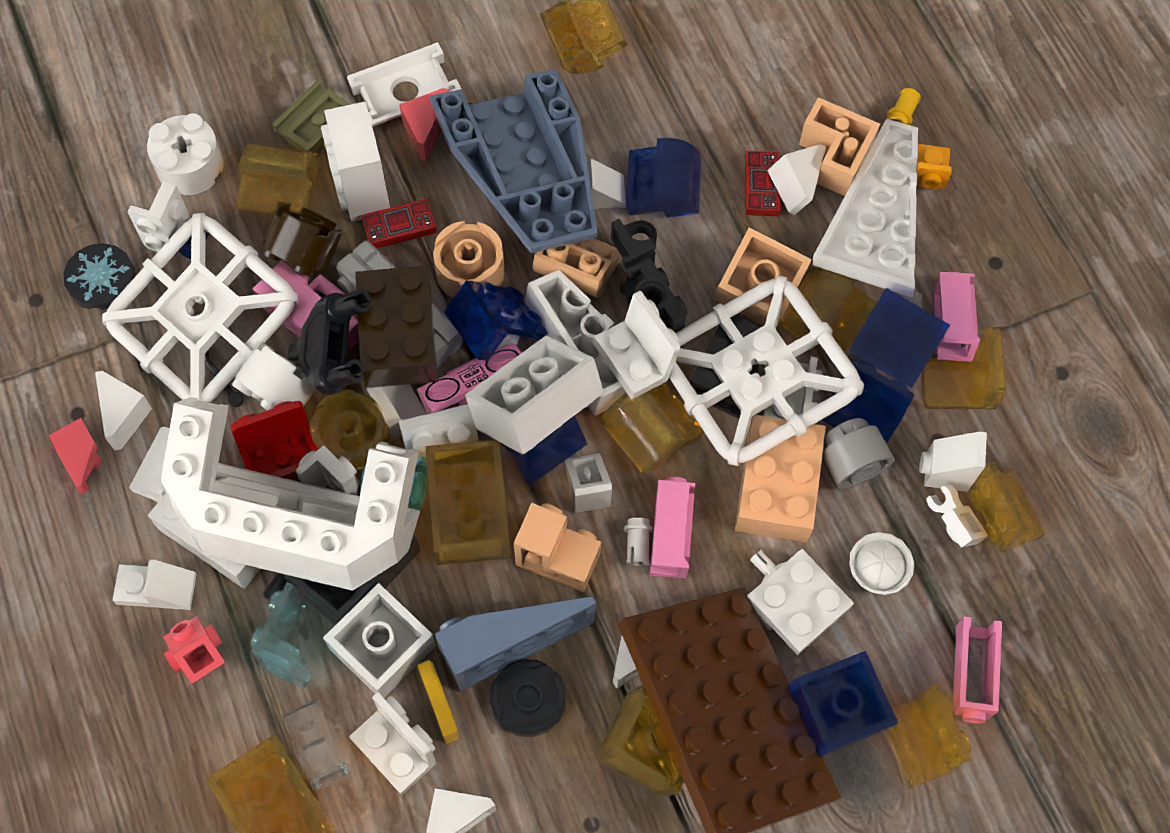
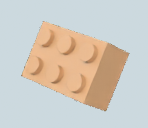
M753 415L748 430L746 446L787 423L786 420ZM813 424L806 428L807 433L797 437L794 435L753 460L744 462L734 531L808 542L814 528L826 426Z

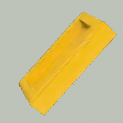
M428 660L417 664L445 743L448 744L458 740V729L433 662Z

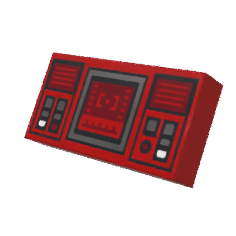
M746 151L745 215L779 216L780 194L767 170L780 159V152Z
M428 199L361 215L367 239L376 249L437 233Z

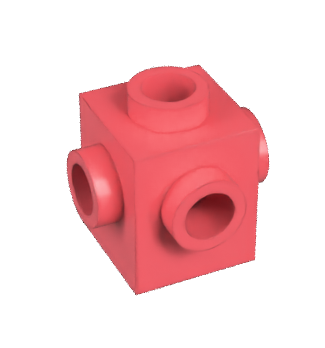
M198 616L191 620L177 623L170 630V633L163 636L169 648L164 653V656L175 672L182 669L191 684L225 663L217 646L223 643L212 624L204 627Z

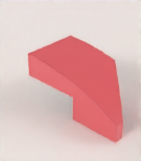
M79 418L48 436L80 494H83L89 487L86 480L92 469H98L102 460L96 453L98 447L82 418Z

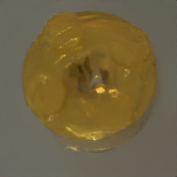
M342 390L338 394L326 396L319 402L316 407L317 410L313 418H311L310 432L317 450L324 445L337 459L344 456L353 465L357 473L363 471L370 448L376 449L380 441L388 443V432L380 406L372 397L355 393L354 390ZM352 430V433L347 434L346 431Z

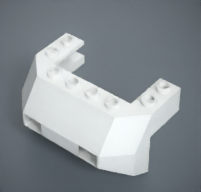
M194 397L174 403L160 481L174 511L204 555L353 591L398 563L408 552L420 510L408 508L419 450L399 448L381 441L377 444L376 449L370 448L360 496L218 463L229 406L199 401L198 398Z

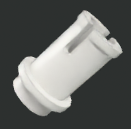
M630 518L628 519V525L624 526V532L627 533L626 564L630 566H642V563L645 566L650 565L649 533L653 532V527L650 526L649 519Z

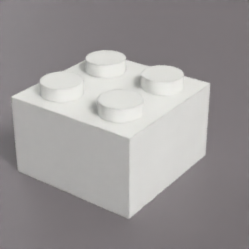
M379 583L323 637L329 650L375 694L379 692L383 698L436 647L433 634Z

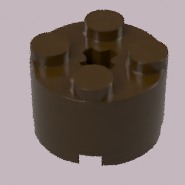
M277 203L262 240L263 248L261 253L276 261L283 259L292 263L293 270L306 276H312L314 271H326L341 239L343 229L334 230L337 223L308 208L302 207L300 211L296 212L290 210L291 203Z

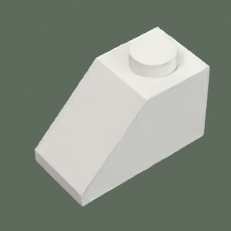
M974 432L934 440L928 451L922 452L919 471L925 474L924 486L941 488L945 485H952L957 491L968 492L985 468L987 432Z

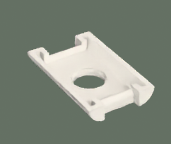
M438 42L347 76L353 95L361 94L363 101H366L372 127L401 116L399 104L407 101H399L393 96L394 87L401 82H412L418 87L419 92L416 98L441 88L448 89L449 91L461 89L457 79L448 82L440 66L445 60L444 53Z

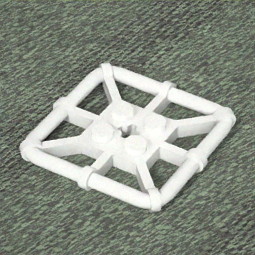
M195 213L192 218L175 232L151 260L147 258L142 263L144 268L116 297L107 309V312L103 313L102 323L106 325L111 335L141 362L140 366L149 374L153 373L181 400L194 397L198 398L199 401L209 403L236 376L259 342L265 343L289 317L294 306L298 304V294L294 293L287 281L258 257V252L252 246H245L220 223L204 213ZM207 232L235 255L217 276L205 267V239ZM192 236L191 264L174 281L162 268ZM249 267L271 286L276 293L239 297L228 286L244 268ZM154 277H157L169 288L152 307L125 310ZM196 302L198 304L205 302L204 311L200 315L192 316L195 312L192 306ZM278 306L246 343L242 342L228 329L243 310ZM158 320L168 331L149 351L122 325L124 323ZM220 336H223L238 352L205 387V353ZM179 340L191 350L190 387L162 363L163 358Z
M778 275L776 279L765 281L725 305L717 304L712 307L711 313L676 332L680 346L720 324L733 343L714 355L680 348L669 376L671 382L685 401L684 408L687 413L694 415L717 452L724 459L728 460L729 465L738 466L739 463L753 460L794 435L797 437L807 433L806 428L848 405L856 396L861 395L864 383L861 381L856 368L832 337L833 331L828 323H822L799 289L784 276ZM773 294L765 325L742 337L730 318ZM785 296L810 329V333L788 346L776 331ZM820 344L844 379L805 372L795 357ZM676 362L711 368L715 371L722 384L702 395H697ZM755 364L766 365L764 368L765 375L761 377L757 373L751 375L749 372L752 370V366ZM804 386L837 393L799 416L785 399L786 396ZM731 395L741 410L735 437L731 445L707 410L708 407ZM775 404L787 423L744 447L752 416Z

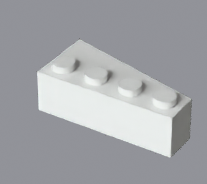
M556 270L528 283L524 305L544 336H548L594 358L604 391L602 395L588 405L593 415L596 416L631 399L593 345L594 336L613 327L614 322L606 314H600L590 304L591 300L560 270Z

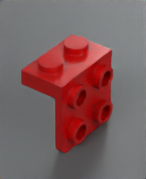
M301 401L281 402L273 409L260 414L242 416L237 422L230 425L232 435L247 470L291 480L298 477L296 469L299 467L301 459L309 452L318 450Z

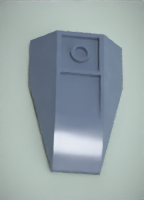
M557 69L525 75L524 90L521 94L469 105L462 89L430 96L429 101L451 153L530 253L597 237L598 231L581 121Z

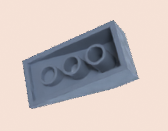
M593 597L472 615L463 620L460 617H456L440 626L441 631L435 633L439 651L459 691L462 692L502 671L508 664L526 659L594 624L596 602Z

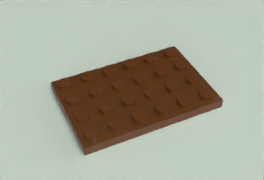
M745 587L626 617L618 623V627L706 833H753L826 806L841 798L759 617L747 598L748 593Z

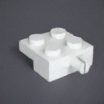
M803 549L798 551L787 562L777 566L762 550L750 559L765 577L762 583L747 595V598L764 626L769 631L773 629L797 655L854 605L853 601Z

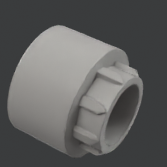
M855 418L846 421L830 430L824 436L822 459L839 489L851 488L874 478L890 467L895 460L877 426H869L864 419Z

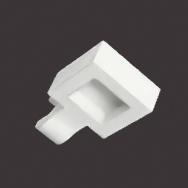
M952 485L941 487L946 497L944 504L937 495L926 498L929 507L933 511L944 513L941 517L947 525V533L961 548L978 544L988 537V534L969 505L963 506L957 490Z

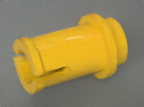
M904 88L894 108L888 111L887 119L911 126L913 121L912 115L921 100V95L912 88Z

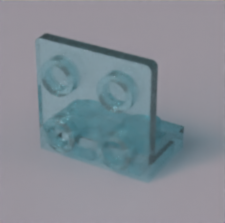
M286 583L283 591H277L269 605V612L271 614L265 625H260L256 629L251 640V647H253L251 653L264 671L305 688L312 674L305 664L306 660L299 655L300 650L287 643L305 604L296 587Z

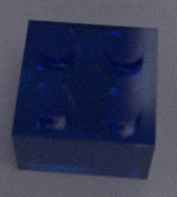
M885 288L848 351L912 388L950 327V324L890 289Z
M866 651L800 676L787 686L793 701L799 707V715L804 726L816 744V752L819 758L876 736L899 724Z

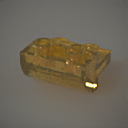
M563 0L540 13L560 64L570 73L583 74L604 67L601 62L602 59L628 46L608 0H578L573 4L570 0Z
M248 144L242 153L238 172L241 173V181L236 208L273 214L279 202L291 203L290 210L296 212L300 211L302 207L308 208L311 188H315L320 155L314 152Z
M813 267L809 269L799 287V291L822 323H828L833 331L832 337L848 357L877 302L854 286L856 279L819 267ZM790 303L779 324L800 339L810 333V329Z
M665 383L632 400L627 392L624 393L607 409L600 419L601 424L643 475L670 461L674 453L697 441L704 433L700 424L692 415L687 413L684 405Z

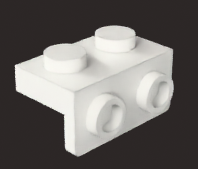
M165 181L162 182L150 210L130 206L128 214L144 246L155 252H158L175 232L191 218L177 185Z
M468 404L399 421L405 449L419 450L418 456L424 458L480 444Z
M324 445L319 450L306 454L296 469V473L302 483L323 488L328 485L332 490L352 495L360 493L358 488L360 487V481L355 476L357 473L356 469L344 456L337 459Z

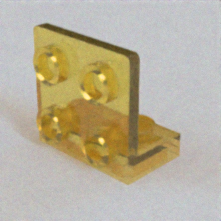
M985 327L980 336V342L973 362L938 360L936 341H923L921 343L920 354L925 408L996 409L1007 393L1000 327Z
M995 461L987 463L971 486L970 497L974 507L977 510H981L987 522L986 531L990 540L993 543H997L1002 553L1040 539L1045 533L1013 469L1000 473Z
M938 685L929 687L918 700L884 711L879 715L910 788L951 774L970 760L968 754L971 752L969 740L963 730L957 729L952 717L954 715V707L947 693L941 692Z

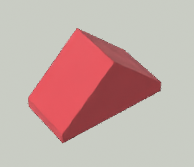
M445 88L399 104L402 123L420 160L426 162L442 130L429 98L431 95L450 92Z

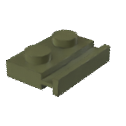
M317 80L272 124L275 133H280L284 136L286 141L310 158L324 144L321 125L327 124L324 110L351 104L329 88L325 89Z

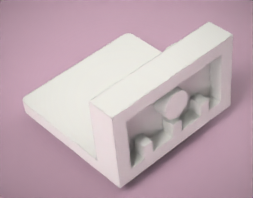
M641 291L633 294L625 321L594 336L593 345L631 400L668 381L680 351V342L676 333L671 328L666 327L659 317V311L654 302L647 300Z
M377 692L372 699L378 710L355 730L349 738L402 796L437 764L432 753L436 748L432 744V739L418 724L413 728L407 724L410 720L405 715L406 711L391 695L385 700Z

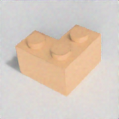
M818 97L804 123L799 145L806 148L818 144L826 147L825 158L820 168L817 184L845 196L875 141L880 123Z
M531 503L514 541L516 566L584 592L600 556L601 542L597 540L594 534L586 530L577 529L575 532L567 529V516L562 515L563 512L559 508L545 503L541 506Z

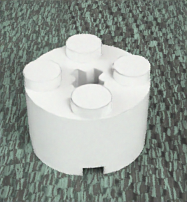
M194 113L174 116L161 123H156L150 128L147 152L161 183L165 181L176 184L180 194L183 195L199 194L208 190L216 183L215 178L219 172L222 173L224 168V159L212 128L203 121L201 116Z
M260 341L236 374V379L232 385L247 396H252L260 401V405L267 411L285 401H301L304 407L316 389L309 383L301 367L288 360L285 356L283 357L275 353L273 348Z

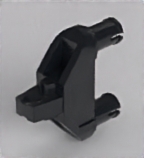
M357 289L345 295L335 292L322 297L315 304L302 327L301 340L289 345L288 360L298 361L309 383L325 395L332 396L338 394L346 385L360 383L365 378L364 375L355 376L365 372L364 365L359 360L352 359L346 362L351 316L364 313L371 307L368 304L361 306L371 302L369 294L363 289Z

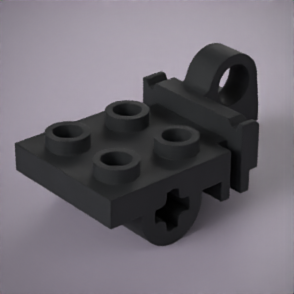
M620 218L613 221L611 240L623 258L622 266L627 273V281L620 284V292L622 295H626L627 303L630 304L634 293L641 291L647 300L654 302L659 311V317L667 328H671L675 333L685 327L686 315L688 314L686 305L680 296L675 297L669 288L670 283L665 271L661 267L657 269L654 264L656 253L654 250L656 249L657 240L656 228L645 220H637L623 225ZM637 233H643L649 239L636 240L632 236Z

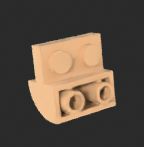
M591 238L536 252L533 261V271L545 276L560 270L582 292L600 298L605 292L608 279L621 260V255L616 247Z

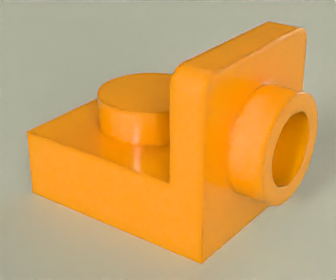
M918 144L916 186H922L929 190L946 188L952 174V167L949 166L950 148Z

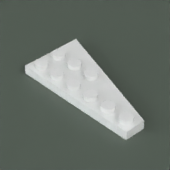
M890 119L885 120L813 255V266L913 298L915 290L917 127Z

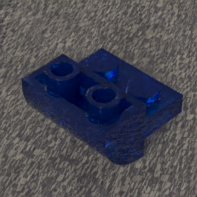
M657 138V146L629 150L626 210L630 215L663 211L667 218L699 214L701 154L699 150L691 143L675 138Z

